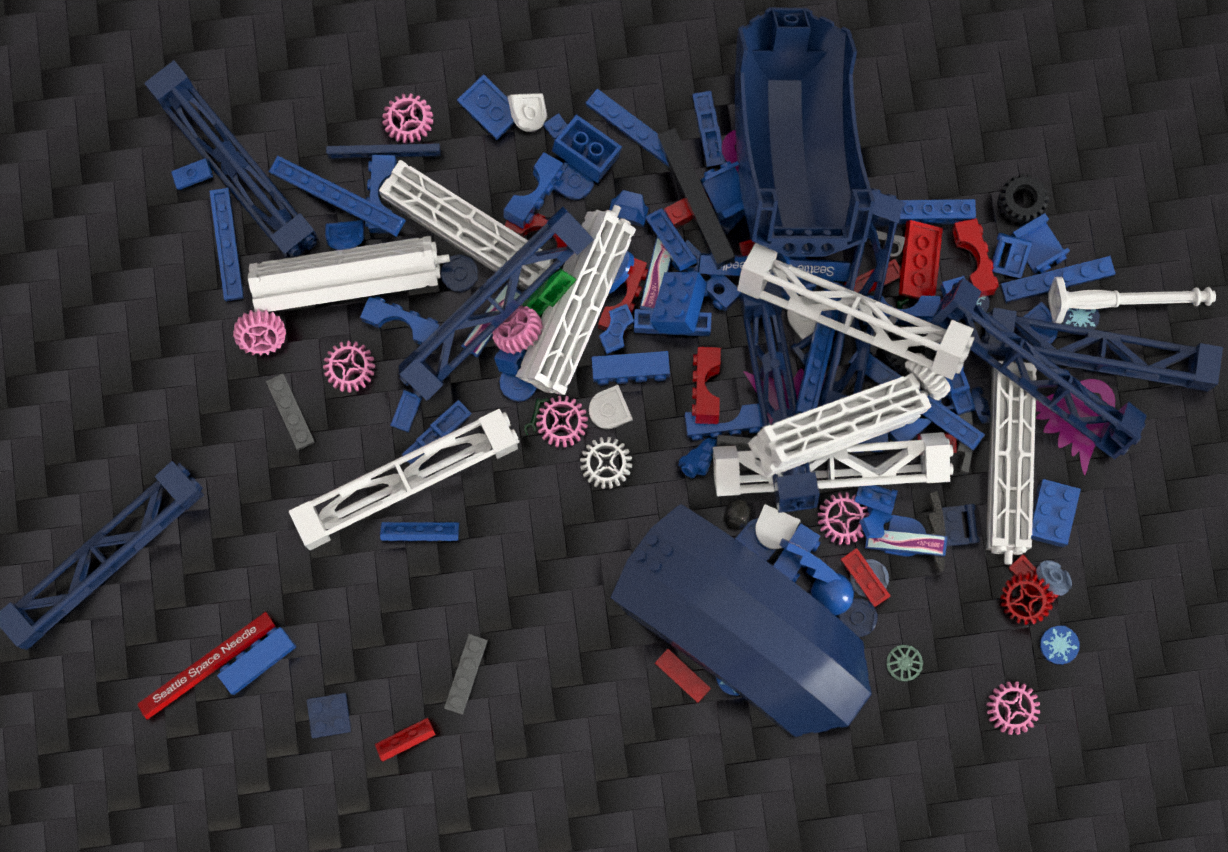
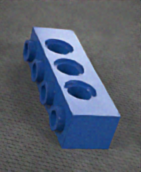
M975 199L901 200L903 205L897 225H906V221L909 220L924 224H955L975 219Z
M687 240L685 243L695 256L697 266L694 268L688 267L682 271L698 272L701 252ZM673 261L672 265L674 266V268L680 271ZM708 274L710 279L706 281L707 287L704 296H709L713 300V305L718 310L722 309L726 312L740 298L741 292L737 291L738 288L725 275ZM715 287H721L723 288L724 292L722 294H716L713 289Z

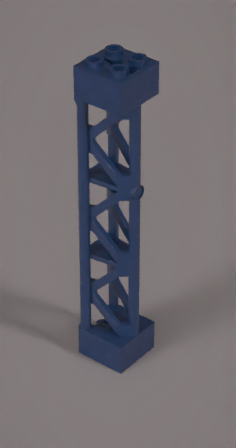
M962 278L940 301L931 323L947 330L952 320L959 323L963 316L966 325L974 329L971 335L974 337L970 347L971 351L1092 440L1098 448L1114 460L1120 454L1124 455L1132 444L1136 445L1142 437L1140 434L1145 427L1144 422L1147 415L1129 402L1120 410L1110 406L1070 375L1068 370L1059 368L1035 350L1032 345L987 314L976 304L982 291L966 279ZM973 320L983 326L988 333L1000 342L1003 341L1004 343L982 344ZM1009 350L1002 364L990 356L988 351ZM1022 356L1035 365V368L1048 378H1052V380L1032 381L1029 378ZM1014 360L1016 361L1021 378L1007 368ZM1057 387L1051 401L1038 392L1037 388ZM1070 392L1099 416L1080 417ZM1063 397L1070 414L1056 405ZM1104 423L1100 437L1085 426L1087 424Z
M768 281L763 291L782 298L780 286ZM741 292L740 305L763 427L769 425L767 413H769L773 419L772 426L774 423L798 415L796 413L794 415L797 396L781 317L782 307ZM761 317L768 346L767 354H764L758 345V319ZM770 317L773 318L779 352L776 351ZM752 318H753V336H752L751 325H750V321L752 320ZM757 357L763 363L760 371L758 369ZM782 375L784 376L789 408H787L785 395L781 379ZM769 377L774 379L779 409L776 411L768 399ZM760 378H763V391ZM809 462L781 472V477H778V474L772 476L778 513L817 508L819 488L816 473L811 472Z

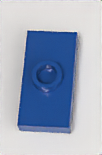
M206 158L171 171L178 190L213 177L208 159Z

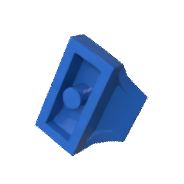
M622 190L616 198L612 199L609 210L612 211L614 205L621 207L617 217L619 221L620 219H625L632 225L644 227L648 207L644 203L643 195Z

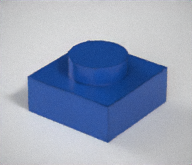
M559 113L544 123L545 129L554 141L567 126Z

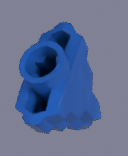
M707 438L698 448L691 450L679 460L678 465L682 468L685 475L694 478L697 474H707L713 458V447L717 446V440Z

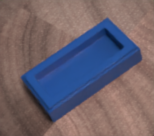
M404 390L390 426L409 433L422 398L420 399L416 394Z

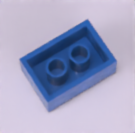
M576 115L554 141L552 152L598 183L619 158L622 146Z
M664 272L651 318V323L659 333H694L707 287L706 281L699 272Z
M1042 479L1038 483L1033 504L1031 539L1059 547L1068 545L1081 489Z

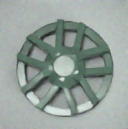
M899 645L889 652L886 666L893 678L906 682L915 679L921 673L923 659L919 651L914 647ZM901 648H908L905 655L902 652ZM896 650L901 654L899 658L893 653ZM910 650L915 652L912 657L908 656ZM916 655L918 656L920 662L913 661ZM893 656L897 661L890 662V657ZM897 664L898 668L891 670L890 665ZM913 664H918V665H920V666H919V670L913 668L912 665H913ZM900 670V677L895 675L894 672ZM910 670L915 671L917 673L911 677ZM903 671H907L908 678H903Z

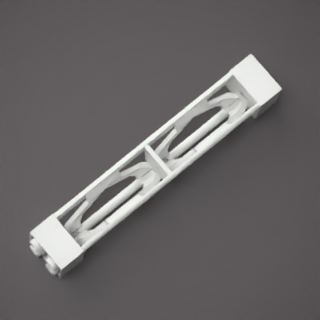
M757 243L753 246L742 267L737 291L757 299L761 298L913 361L953 380L955 373L960 374L964 360H966L974 341V337L971 336L973 328L952 320L946 330L776 260L778 252ZM797 277L831 291L812 292L806 289ZM769 281L783 287L790 296V300L787 301L763 291L767 282ZM798 294L822 304L805 305ZM829 298H842V299L839 300V301H834V300L829 299ZM839 310L848 315L845 324L821 315V312ZM884 313L918 327H897L892 324ZM856 317L868 322L877 333L876 336H871L850 327L853 318ZM883 329L907 339L891 341ZM928 333V335L924 337L917 335ZM924 345L936 350L937 354L935 360L932 361L907 351V349L912 346Z
M497 409L452 433L290 510V516L304 545L309 550H312L331 541L330 534L494 454L499 459L517 450L519 440L515 430L509 429L511 424L506 412L501 413L500 409ZM480 425L485 433H477L455 439ZM463 443L472 444V446L421 471L418 470L422 463L443 448ZM425 453L408 466L404 472L402 471L400 464ZM473 454L472 456H470V457H468V458H466V459H464V460H461V459H463V458H465V457H467V456ZM450 464H453V465H451V466H449V467H447V468H445V469H443V470H441V471H439V472H437V473H435V474H433V475H431V476H429V477H427V478H424V477H426V476H428V475H430V474H432V473H434V472H436V471H438V470H440V469H442V468H444V467H446V466H448V465H450ZM396 467L399 473L371 480V478ZM381 483L389 485L335 512L337 505L356 490ZM340 494L318 514L315 508L316 505ZM372 502H375V503H373V504H371V505H369V506H367V507H365V508H363V509H361V510H359V511H357V512H355V513H353V514H351V515H349V516H347V517H345V518H342V517H344V516H346V515H348V514H350V513H352V512H354V511H356V510H358V509H360V508H362V507H364V506H366V505H368V504H370V503H372Z
M944 433L920 434V440L855 444L810 461L809 465L811 472L816 473V478L828 477V480H817L819 489L918 482H950V475H953V464L950 463V457L953 456V447L950 445L949 439H946ZM736 445L713 447L714 484L717 496L774 492L772 476L765 477L759 466L761 461L755 459L759 457H755L752 451H737ZM903 449L877 467L848 453ZM921 453V464L906 465ZM834 458L851 468L834 469ZM827 460L828 470L812 471ZM739 462L759 474L740 475ZM922 472V474L896 476V473ZM862 475V478L835 479V477ZM769 481V484L740 485V483Z

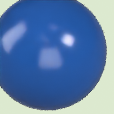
M837 573V575L842 580L837 579L827 583L816 579L811 588V596L835 616L846 612L854 600V589L851 582L840 573Z

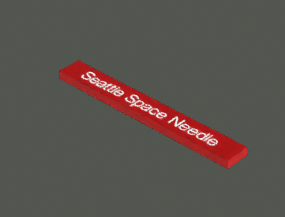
M264 612L139 702L137 705L143 716L149 719L266 635L271 629L275 628L276 626L269 615Z

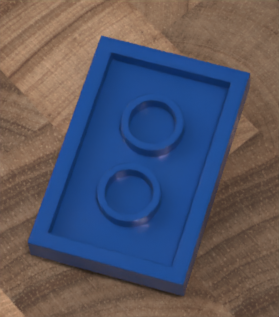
M484 74L457 99V102L496 140L515 123L511 115L508 98Z

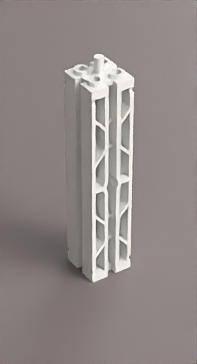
M399 160L389 179L387 178L379 189L382 201L392 205L396 210L494 272L499 270L528 241L421 172L408 166L402 160ZM553 259L522 265L517 287L526 290L554 263Z
M614 205L612 211L596 210L595 212H587L582 226L594 240L578 256L574 253L565 262L562 270L575 277L576 281L553 307L549 305L543 312L541 317L542 334L538 336V340L533 342V345L528 347L521 363V368L516 374V377L533 384L534 387L546 393L554 392L565 395L567 385L570 384L630 245L631 237L636 231L629 221L625 219L618 220L619 218L617 217L621 207Z
M425 236L423 238L266 261L260 264L253 263L249 265L248 282L255 312L258 309L260 312H264L266 309L270 312L423 288L427 285L435 286L438 285L437 278H441L439 263L450 262L449 254L437 256L436 242L431 241V236Z
M1012 362L1007 368L1021 378L1017 364ZM1024 363L1029 378L1032 381H1036L1035 374L1037 369L1035 365ZM993 367L986 550H991L993 554H1003L1005 552L1004 564L1012 565V555H1022L1026 553L1027 549L1032 548L1036 399Z
M911 373L906 377H900L779 421L772 426L763 427L758 436H755L748 444L754 456L759 457L761 461L759 466L765 477L768 478L774 474L784 472L893 431L906 424L914 423L921 416L920 414L925 413L932 406L927 398L928 392L926 390L919 391L920 383L914 373Z

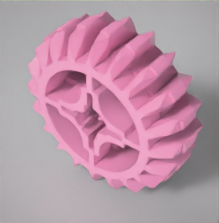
M411 93L409 98L402 94V99L400 100L396 96V102L389 101L391 107H385L387 112L383 114V118L386 119L383 121V125L387 126L385 131L390 132L391 138L396 136L397 142L403 139L404 144L409 139L411 144L414 143L415 138L421 141L420 135L426 137V131H431L429 125L433 124V119H431L433 113L429 112L431 110L430 105H426V100L420 101V96H416L413 99V94ZM409 106L406 110H400L403 107ZM416 108L423 114L422 121H419L415 116ZM394 116L401 121L400 129L396 128L393 124ZM408 116H411V120H410V121H409V119H408V121H405V119H404L405 117L408 118ZM411 127L416 128L415 130L407 131Z
M521 305L492 332L494 342L499 349L507 354L521 353L523 349L527 350L528 346L533 345V342L538 340V336L542 334V321L535 310Z
M258 309L257 312L250 310L249 314L244 313L242 317H238L233 331L235 342L240 349H244L245 353L251 352L252 355L259 353L260 356L262 353L269 355L270 351L276 352L277 348H281L286 335V329L280 316H275L274 312L268 314L267 309L264 312H260Z
M347 341V346L345 347L340 342L341 348L339 349L333 346L335 352L328 351V355L331 358H324V361L329 364L323 365L325 370H329L324 373L325 377H330L328 382H334L333 387L335 389L340 386V391L342 392L346 387L349 393H351L352 387L359 391L358 385L360 384L365 388L364 381L371 382L368 375L374 376V372L369 370L375 368V364L371 363L374 361L373 356L368 357L371 354L370 350L364 351V345L358 348V342H355L352 347L350 341ZM350 353L346 359H338L341 355ZM356 354L364 359V368L356 364ZM351 363L353 368H349V370H347L344 366H349ZM334 366H338L343 370L342 380L335 375ZM362 373L358 378L348 381L353 374Z
M558 396V402L551 398V405L547 402L544 403L547 409H539L543 415H537V419L542 420L536 423L537 427H542L538 432L539 434L545 433L542 437L543 440L550 437L548 441L550 445L555 440L556 447H559L560 442H563V447L566 448L567 441L573 446L574 438L576 441H580L578 434L585 435L581 428H588L587 424L582 423L588 421V417H582L586 414V410L579 411L582 404L579 403L574 406L576 399L569 403L568 396L565 397V401H562L561 396ZM564 407L570 409V411L559 413L555 409ZM551 413V415L555 419V422L552 425V427L548 429L546 425V420L548 415ZM576 414L578 425L573 430L569 422L572 416ZM558 418H562V420L565 418L566 425H559ZM559 430H564L567 433H569V435L557 436L554 433L558 432Z
M838 493V499L831 495L830 499L832 502L826 499L824 501L826 506H820V509L824 512L818 513V517L823 518L818 521V524H824L820 531L827 530L828 532L825 534V537L827 538L831 534L833 536L831 542L839 538L838 544L841 545L843 539H845V543L848 545L850 544V538L853 542H856V535L860 538L863 537L860 521L868 517L869 513H863L867 506L860 507V503L854 502L856 495H853L851 499H849V493H846L844 498H842L841 493ZM838 504V515L828 518L830 509ZM844 504L852 506L857 511V514L848 512ZM842 513L849 518L845 523L839 520ZM859 519L857 529L849 533V523ZM830 524L839 525L843 533L835 531Z
M1007 682L1006 688L1003 684H1000V691L996 688L993 690L996 696L989 695V699L993 700V703H987L988 707H992V710H988L987 714L993 713L994 715L989 720H997L994 727L997 728L1002 725L1001 732H1005L1008 728L1009 735L1013 733V729L1016 735L1020 734V728L1023 732H1027L1026 725L1030 728L1034 726L1030 720L1038 721V718L1033 715L1040 713V710L1034 708L1040 705L1039 702H1033L1037 695H1029L1033 691L1031 688L1024 691L1026 684H1022L1020 688L1019 682H1014L1013 687L1011 682ZM1007 692L1017 693L1012 701L1003 700L1001 697ZM1022 696L1028 704V712L1021 706ZM998 704L1005 709V719L1000 716ZM1016 704L1018 711L1011 712L1009 705ZM1015 715L1025 717L1024 721L1019 724H1010Z

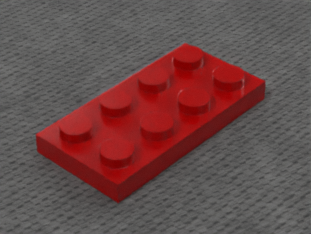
M913 220L906 221L898 295L918 300L921 296H936L943 228Z

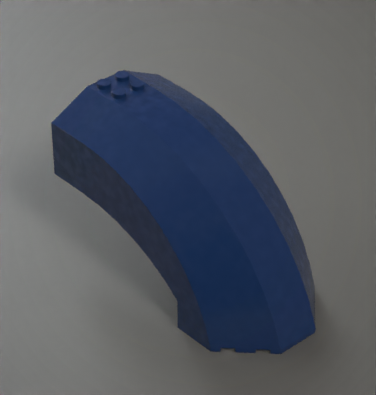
M769 7L765 10V14L762 16L757 15L749 21L748 25L739 27L737 34L735 133L737 161L739 163L738 172L745 215L753 242L785 256L826 257L867 241L875 204L863 163L855 114L853 70L857 50L849 29L845 27L840 29L834 26L833 21L823 16L818 18L812 15L813 11L807 8ZM783 144L790 148V150L788 151L784 147L781 152H777Z
M679 504L651 527L628 558L611 599L627 615L710 672L755 706L766 718L792 736L798 737L803 736L802 734L828 731L831 728L849 726L871 696L864 642L840 619L787 576L684 505Z

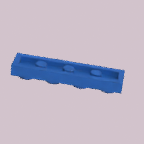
M662 208L646 216L648 224L680 271L697 263L695 256Z
M382 522L380 539L388 541H458L459 523Z

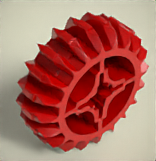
M1022 572L1018 574V578L1013 575L1011 577L1012 582L1009 580L1006 582L1008 587L1002 588V591L1006 594H1002L1001 599L1007 601L1002 602L1001 605L1004 607L1008 606L1005 613L1011 611V619L1015 616L1018 617L1017 623L1024 619V624L1028 625L1030 619L1032 624H1036V618L1039 621H1043V615L1047 617L1049 615L1048 610L1053 608L1049 603L1054 602V598L1048 597L1053 594V591H1047L1050 584L1048 583L1043 587L1044 579L1037 580L1038 574H1035L1033 578H1031L1030 572L1026 573V578ZM1027 584L1035 586L1039 591H1032ZM1020 585L1021 595L1012 599L1013 589ZM1025 595H1028V597L1030 596L1032 599L1029 602H1027V600L1025 601L1023 598ZM1043 598L1042 607L1034 612V602ZM1021 605L1025 607L1026 612L1021 611L1016 606Z

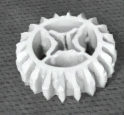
M916 353L917 355H920V356L926 358V357H925L924 355H922L921 353ZM908 360L905 363V368L909 374L914 373L922 390H926L933 399L940 400L950 391L949 382L944 376L913 361Z
M602 437L600 438V444L593 440L594 447L586 446L590 452H582L587 458L580 459V462L586 463L581 466V470H587L583 473V476L587 477L590 475L589 483L596 480L594 483L595 487L599 485V482L602 483V489H605V483H609L610 489L613 488L612 482L620 486L618 479L620 478L625 482L626 478L623 474L630 475V471L626 468H632V464L626 463L632 460L631 456H625L629 453V450L625 449L622 451L625 445L622 443L617 446V439L614 440L613 444L610 443V437L607 438V443H604ZM605 448L614 450L608 455L598 452V450ZM618 454L622 459L620 471L613 464ZM592 456H595L599 462L594 472L590 467ZM609 459L610 466L602 467V460ZM605 471H609L615 476L603 478L599 475Z

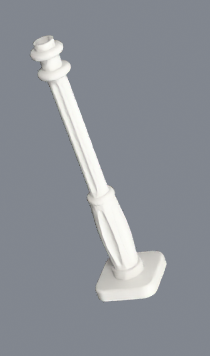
M1054 277L1048 293L1052 321L1060 324L1063 322L1069 308L1101 309L1118 307L1125 304L1192 303L1194 306H1198L1200 302L1210 306L1216 300V292L1212 291L1210 287H1206L1204 291H1200L1199 288L1195 287L1192 291L1119 293L1118 291L1105 290L1069 292L1066 291L1063 277Z

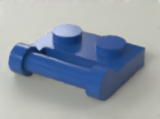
M998 233V243L992 259V272L1021 278L1032 242ZM1005 243H1010L1004 267L999 266Z
M877 485L858 486L854 502L892 514L898 491L894 489L889 490Z

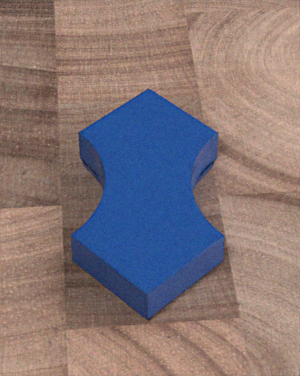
M627 304L609 311L611 317L610 325L604 333L599 335L606 354L624 347L623 334L626 328L634 323Z
M867 506L869 515L860 521L866 538H882L885 535L884 523H888L892 519V515Z

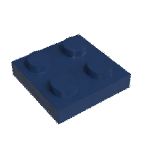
M346 693L307 699L312 738L352 732Z

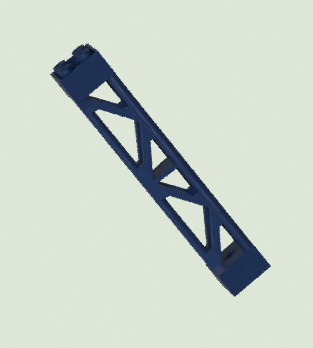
M174 60L144 83L154 99L201 156L208 159L210 167L285 258L302 256L306 249L310 250L316 246L319 238L311 225L285 199L196 91L188 76ZM189 102L195 104L214 125L224 142L220 141ZM181 106H183L216 146L215 149L209 147L198 137L184 116ZM170 107H173V108H174V110L176 111V113L178 114V116L180 117V119L182 120V122H181V121L177 118V116L172 112V110L170 109ZM233 144L238 148L240 152H236V148L233 146ZM207 152H208L212 157H214L218 162H221V170H220V169L218 168V166L214 163V161L209 157V155L207 154ZM244 169L250 171L269 192L279 206V211ZM237 173L271 213L272 217L265 215L253 204L239 183ZM227 175L230 176L231 180L233 181L237 189L228 180V178L226 177ZM287 209H288V210L290 211V213L294 216L293 219H292V216H291V215L289 214V212L287 211ZM262 219H263L269 226H271L274 230H277V231L273 234V233L269 230V228L264 224V222L262 221Z
M871 188L875 204L867 239H870L872 242L877 266L862 290L858 293L866 296L874 282H877L873 300L880 302L903 201L896 199L895 195H885L880 190ZM889 225L885 248L881 249L875 227ZM865 242L855 246L849 278L845 285V288L854 291L856 278L859 274ZM839 311L837 322L845 324L848 314ZM854 317L850 326L861 331L858 318ZM868 323L866 334L873 336L874 329ZM837 330L830 366L824 379L817 408L848 397L841 393L855 371H858L853 395L861 392L871 344L855 338L858 354L843 378L838 382L834 381L846 335Z
M562 207L436 331L398 365L400 380L405 385L410 384L416 396L420 399L423 397L427 401L443 386L442 381L574 253L578 256L594 240L593 237ZM555 233L568 245L566 247L538 251ZM557 258L521 295L514 299L522 265ZM509 279L502 307L491 295ZM486 300L498 310L471 315ZM491 323L461 353L448 363L455 330ZM443 342L436 372L425 359Z
M993 308L988 313L1014 333L1015 328L1032 344L1035 350L1056 365L1178 385L1202 391H1210L1218 385L1223 347L1200 343L1193 347L1019 317L1016 316L1017 311ZM1030 326L1084 335L1085 339L1057 350ZM986 330L981 337L982 344L1004 343L1003 341L1000 342ZM1099 342L1097 356L1074 353ZM1122 342L1177 352L1176 355L1152 365H1147ZM1106 346L1122 361L1105 358ZM1009 350L988 351V354L1006 356ZM1190 357L1188 372L1166 369V367Z
M171 461L155 475L157 481L16 604L10 602L0 611V628L18 648L28 650L48 630L185 510H188L203 497L204 494L201 492L203 487L193 477H188L190 472L180 463L175 464ZM165 488L175 500L157 515ZM150 497L140 531L105 536ZM124 544L108 559L97 549L98 547ZM94 553L102 564L86 577ZM79 559L68 594L34 599ZM53 606L36 622L24 611Z

